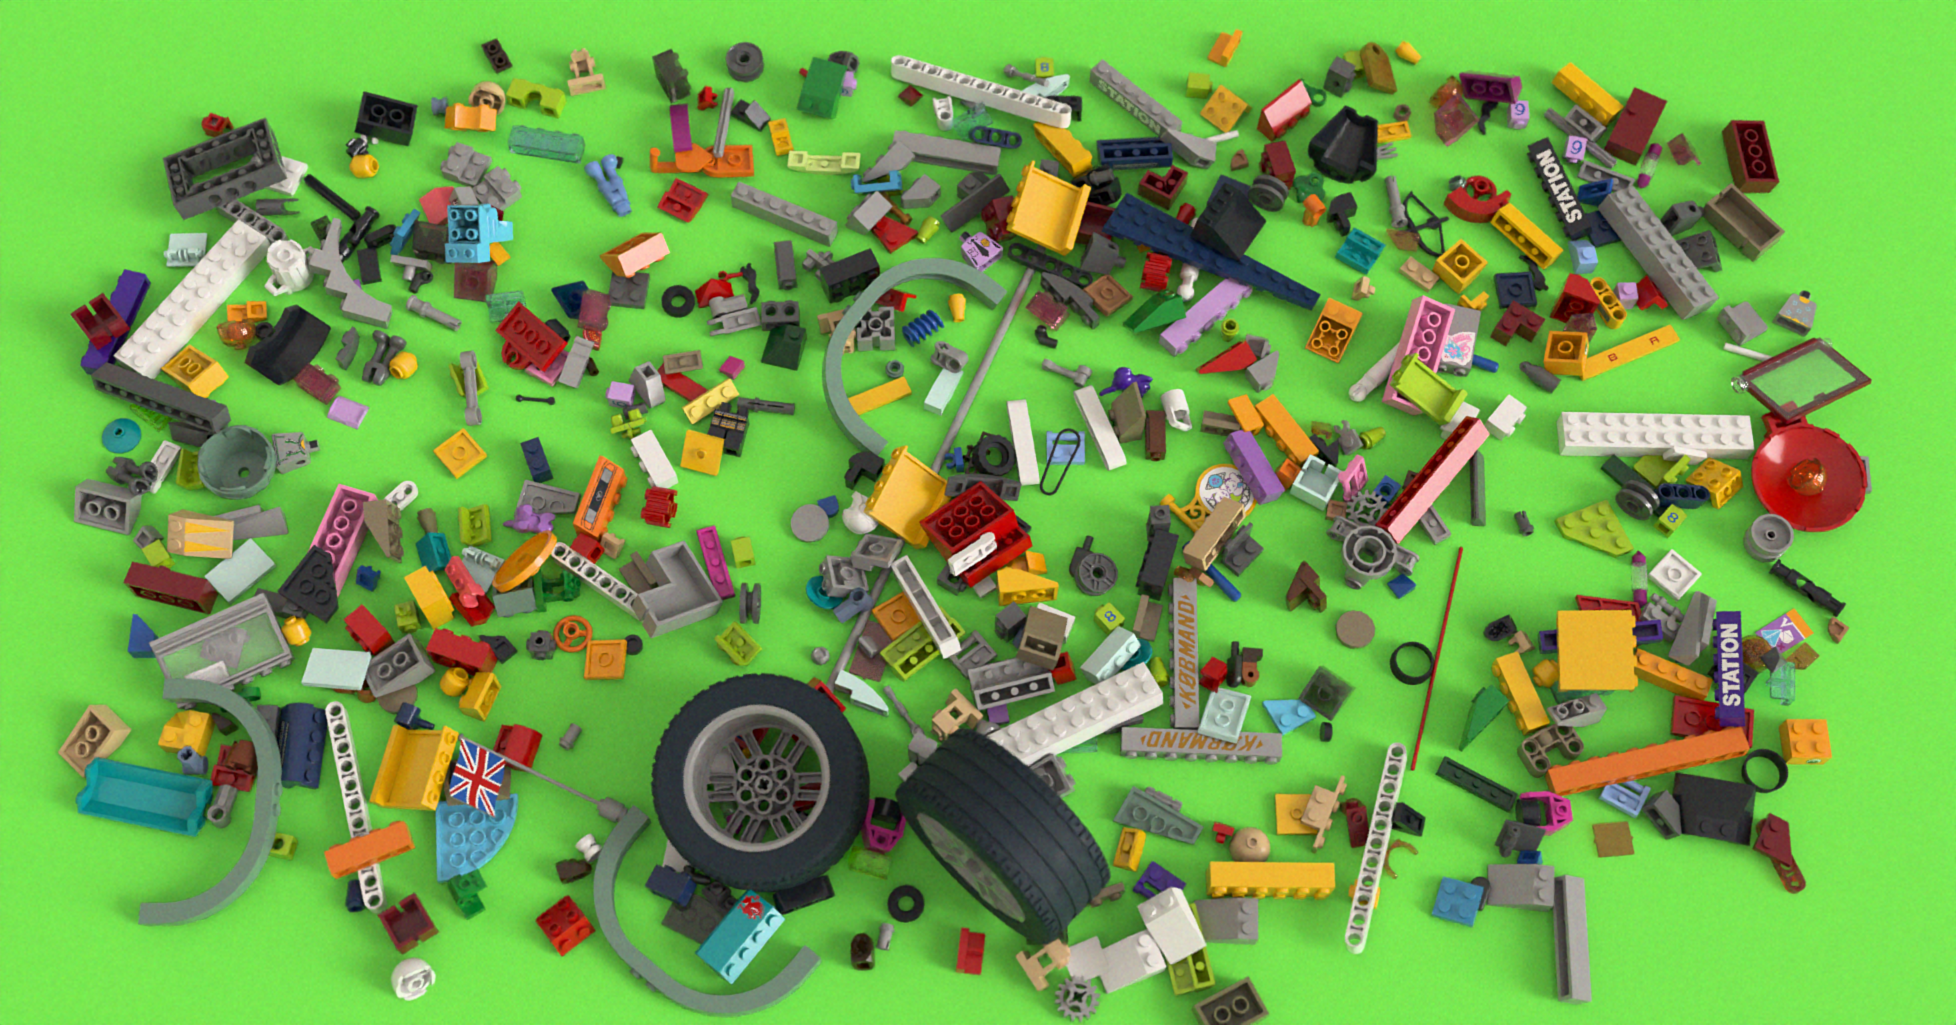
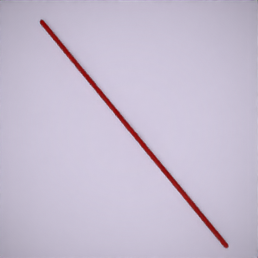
M1463 547L1459 548L1411 764L1412 771L1415 769Z

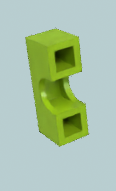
M513 78L506 93L509 105L526 109L529 102L539 100L542 114L559 119L566 104L565 94L560 89H552L539 83L528 82L525 79Z

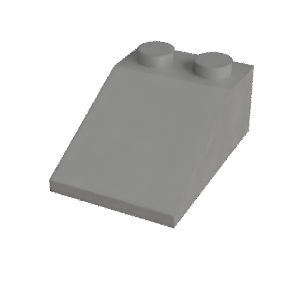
M409 633L370 660L365 678L374 697L377 698L420 683L436 671L422 643Z
M1488 864L1487 879L1490 882L1491 890L1487 898V905L1548 912L1554 907V866L1539 864Z
M1257 898L1194 900L1205 943L1255 945L1257 943Z

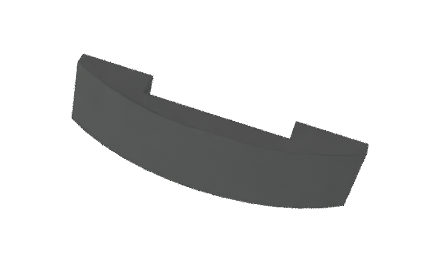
M960 474L948 477L944 492L945 496H959L982 481L1002 500L1018 501L1022 484L1009 478L994 475Z

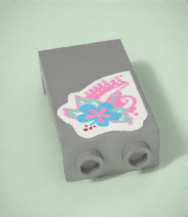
M1445 303L1444 305L1455 309L1437 372H1446L1457 377H1467L1472 366L1481 311Z

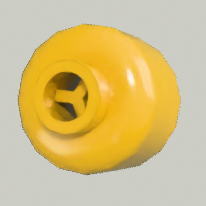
M370 154L354 156L349 165L350 171L359 179L374 177L379 169L378 161Z
M403 351L398 353L389 363V370L397 379H407L418 369L416 356Z
M291 616L284 621L285 624L282 626L281 632L288 644L297 647L310 640L311 629L304 618Z
M1544 659L1532 669L1534 675L1532 679L1539 687L1543 685L1546 688H1550L1558 682V664L1553 659Z
M449 668L440 680V688L446 695L458 697L469 685V676L462 668Z

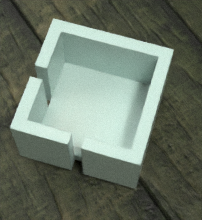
M1310 454L1295 479L1290 494L1324 511L1340 483L1338 474L1342 471L1329 464L1325 474H1322L1325 462Z

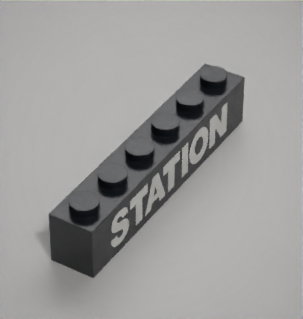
M1546 137L1528 145L1529 153H1526L1530 163L1534 162L1536 166L1534 171L1537 178L1541 177L1543 180L1541 186L1544 192H1548L1550 195L1548 201L1551 207H1555L1557 210L1555 215L1558 222H1563L1565 226L1562 230L1566 238L1570 237L1571 241H1575L1592 234V228L1549 138Z

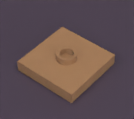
M1105 274L1083 289L1093 299V305L1106 317L1132 301L1133 298L1109 274Z

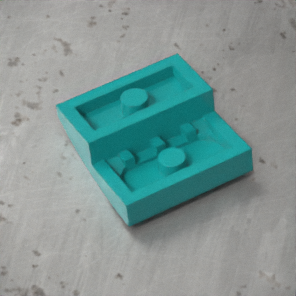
M1354 227L1336 253L1335 258L1367 275L1386 245Z

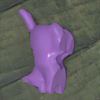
M523 504L517 507L514 520L505 521L503 526L513 527L516 532L522 534L528 532L540 533L545 530L552 531L554 526L550 521L555 520L556 517L552 513H534L532 506Z

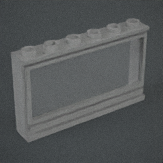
M264 593L149 642L165 679H199L221 685L231 691L235 689L234 686L240 683L246 685L253 682V678L258 675L264 677L273 672L272 669L278 666L280 668L287 667L295 659L289 644L281 632V626L269 599ZM196 702L176 703L179 709H185V711L197 706Z

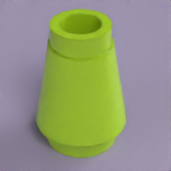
M931 216L924 219L916 239L920 243L925 244L939 230V221Z
M1226 319L1221 324L1222 339L1225 342L1232 341L1239 331V324L1234 319Z
M1380 426L1361 432L1359 438L1364 445L1361 448L1364 450L1371 449L1386 436L1384 428Z
M1151 658L1150 673L1159 688L1168 685L1170 677L1161 658Z

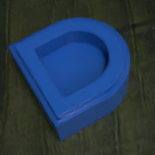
M835 495L817 500L818 506L827 513L828 518L834 517L838 513L839 505Z

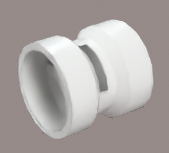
M592 834L584 836L576 844V848L579 852L584 853V858L588 863L596 860L602 850V846L596 843V839Z

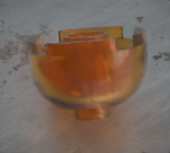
M1453 75L1446 80L1447 84L1441 85L1428 101L1438 110L1446 111L1452 107L1456 109L1462 102L1460 98L1463 95V87L1460 81Z
M242 319V322L233 320L219 324L217 332L221 342L228 347H235V350L246 349V345L252 343L256 336L254 319Z
M1814 458L1812 461L1805 459L1799 462L1790 471L1792 473L1791 477H1787V484L1795 492L1803 496L1820 493L1828 481L1827 469L1817 458Z
M1747 635L1743 637V663L1759 674L1764 672L1767 667L1760 657L1771 650L1772 646L1761 636Z

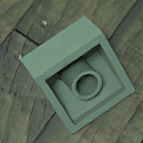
M530 576L527 580L506 592H499L493 586L492 597L498 617L503 616L507 618L516 613H530L537 609L533 576Z

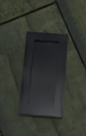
M376 247L357 250L363 285L381 282Z

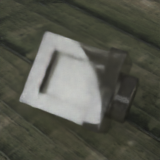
M323 216L310 223L320 243L323 239L326 240L328 223L331 224L328 216Z

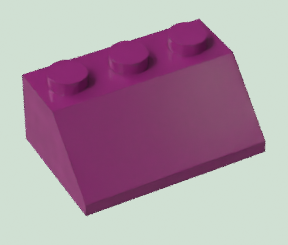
M1469 70L1459 74L1464 97L1467 99L1516 104L1522 90L1520 76Z

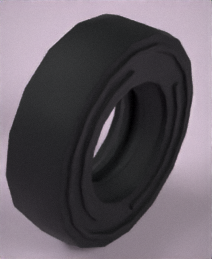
M674 285L663 293L662 307L668 315L680 318L692 312L695 306V298L689 288L682 285ZM675 296L685 298L684 305L680 307L673 306L671 301Z
M909 885L899 886L889 895L887 902L888 910L896 920L905 923L912 922L922 914L924 909L923 895L915 887ZM904 896L912 898L914 901L913 908L909 911H902L898 907L900 898Z

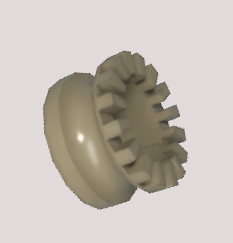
M1406 104L1397 105L1394 111V118L1399 122L1407 121L1411 114L1409 106H1406ZM1400 111H1404V112H1405V116H1404V115H1403V116L1400 115L1399 112H1400Z

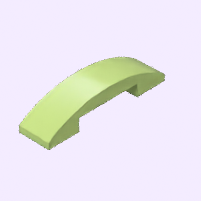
M789 151L787 166L792 170L810 174H847L859 171L861 153L843 152L842 156L808 155L807 151Z

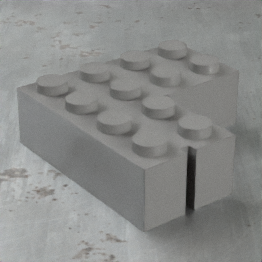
M685 540L651 552L646 565L655 577L659 587L638 594L632 605V609L640 621L644 620L642 625L650 638L717 615L723 601Z

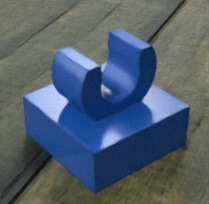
M961 447L954 448V454H945V460L951 459L953 461L946 464L947 469H953L956 466L957 473L964 472Z
M361 565L357 569L356 584L374 591L377 588L381 571L375 572L372 570V566L365 567Z

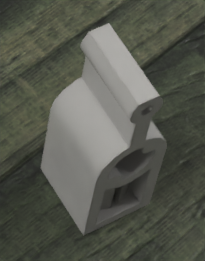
M578 336L575 337L572 349L567 356L558 380L559 382L579 388L594 342Z

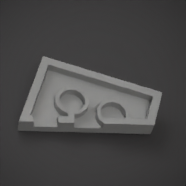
M525 480L514 517L517 513V507L523 504L532 506V511L537 514L576 513L581 494Z

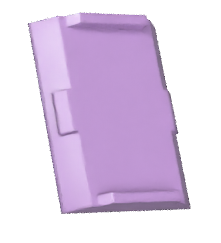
M338 396L331 405L327 418L358 429L370 407Z

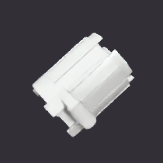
M289 239L290 241L278 240L268 248L266 261L273 274L265 284V288L272 295L277 296L282 293L290 295L310 285L315 273L310 272L306 255L308 253L313 254L314 248L312 246L302 250L300 244ZM275 283L276 286L280 285L281 287L277 289L272 284Z

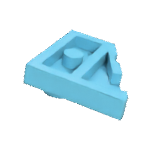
M1306 699L1266 700L1262 702V706L1278 732L1282 733V736L1316 718Z

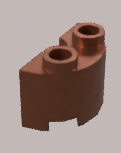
M240 740L238 743L234 741L224 762V767L230 770L243 768V772L252 776L258 774L257 756L253 742Z

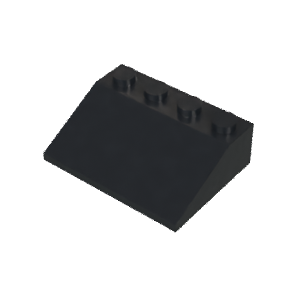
M1224 183L1197 219L1190 236L1239 262L1265 225L1266 220L1240 190Z

